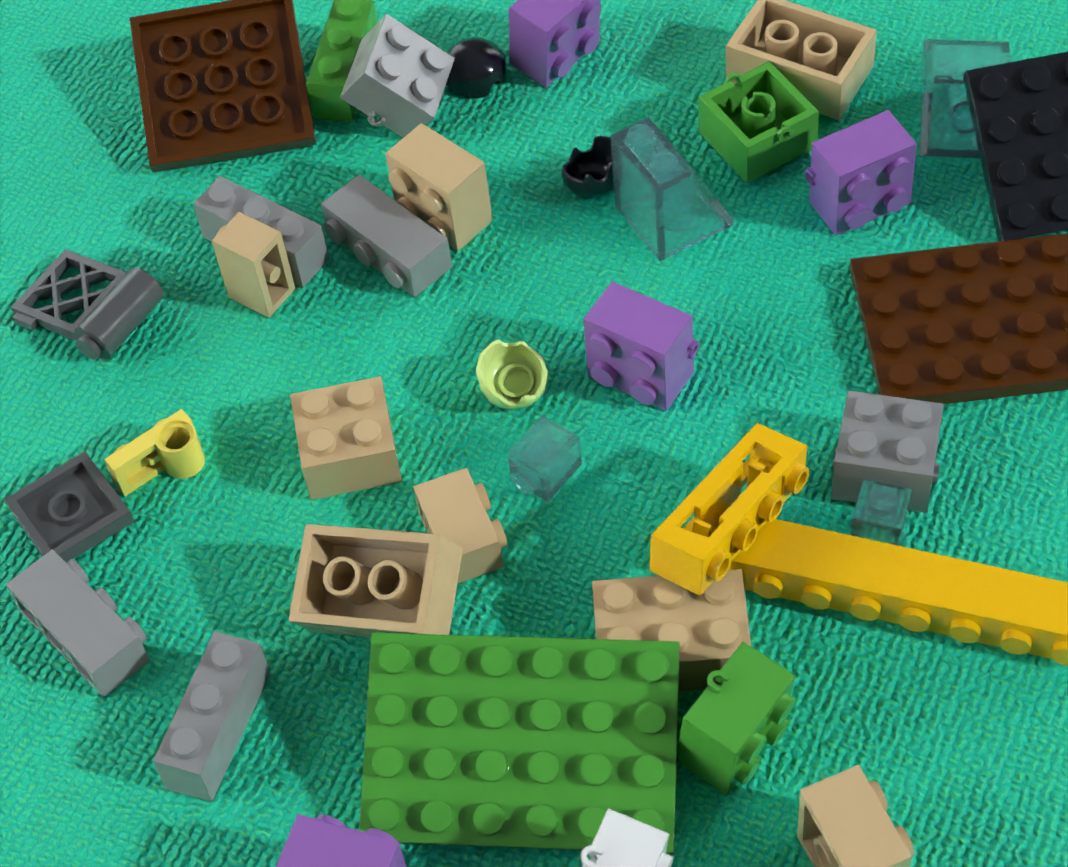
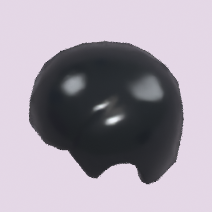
M471 37L457 42L448 51V54L455 58L446 82V86L452 93L466 98H483L489 94L495 82L503 83L506 71V57L495 43L483 38Z
M597 136L593 139L589 150L580 151L575 147L572 150L569 161L562 166L564 185L583 198H598L613 193L622 185L625 179L626 157L624 146L614 137Z

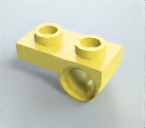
M180 409L168 418L157 422L153 428L130 443L120 446L104 460L114 485L125 497L163 471L178 479H185L196 475L204 466L205 456L191 418Z

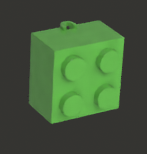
M770 61L742 75H739L737 72L731 73L726 78L725 84L699 96V133L746 183L811 151L812 142L818 140L819 111ZM735 79L737 83L733 84L731 81Z
M742 641L721 670L712 671L708 675L707 688L683 717L677 762L726 796L737 782L746 785L761 763V759L757 757L767 743L774 747L790 724L786 717L796 701L791 696L795 675ZM715 678V680L718 681L720 685H716L713 682V679Z

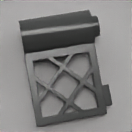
M65 249L11 306L14 313L12 319L16 324L33 331L38 326L73 339L76 341L78 349L85 356L94 360L97 358L106 360L113 355L163 299L164 292L151 275L139 268L133 267L124 272ZM70 266L80 269L81 275L59 281V278ZM106 280L111 281L105 289L91 293L90 285ZM82 288L83 296L61 302L62 293ZM53 296L52 305L38 309L32 308L39 300ZM84 309L82 315L73 324L63 321L64 314Z

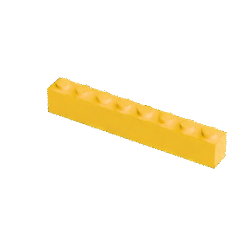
M775 519L773 522L767 521L758 531L757 537L750 549L746 552L741 550L732 560L729 570L742 569L744 590L753 591L764 598L775 599L780 597L802 602L813 609H833L850 613L861 620L873 621L877 619L899 624L914 632L930 631L951 636L959 642H979L1001 647L1006 652L1012 654H1032L1050 658L1058 664L1068 666V582ZM719 522L714 526L711 534L719 527Z

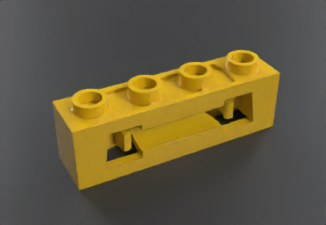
M756 423L651 534L649 571L699 596L705 592L714 580L721 581L727 574L732 560L741 550L744 552L749 550L757 537L758 531L767 521H775L782 510L784 502L792 493L798 494L805 486L809 476V468L805 466L808 445ZM750 453V457L745 462H742ZM747 483L746 489L741 494V488ZM694 513L695 516L686 524L684 528H681V526L687 521V519ZM719 522V527L711 534L712 529Z

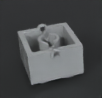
M386 14L362 38L340 98L368 115V122L371 125H384L404 138L420 123L427 125L435 118L455 58ZM375 115L380 116L378 121L373 119Z
M848 391L837 449L835 448L832 463L834 472L831 499L928 513L932 483L937 484L940 463H935L944 404Z

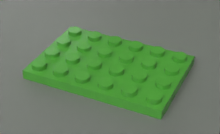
M371 633L359 831L365 832L370 828L382 830L393 836L399 843L583 850L585 847L592 845L607 810L611 809L669 833L666 854H674L680 642Z

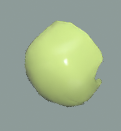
M495 340L491 342L479 354L476 367V375L481 392L492 404L500 408L510 410L529 407L538 401L545 392L548 371L543 357L524 341L504 343L501 340Z

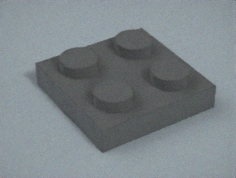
M86 452L79 454L4 499L9 511L41 556H44L53 549L65 562L76 558L134 522L130 510Z

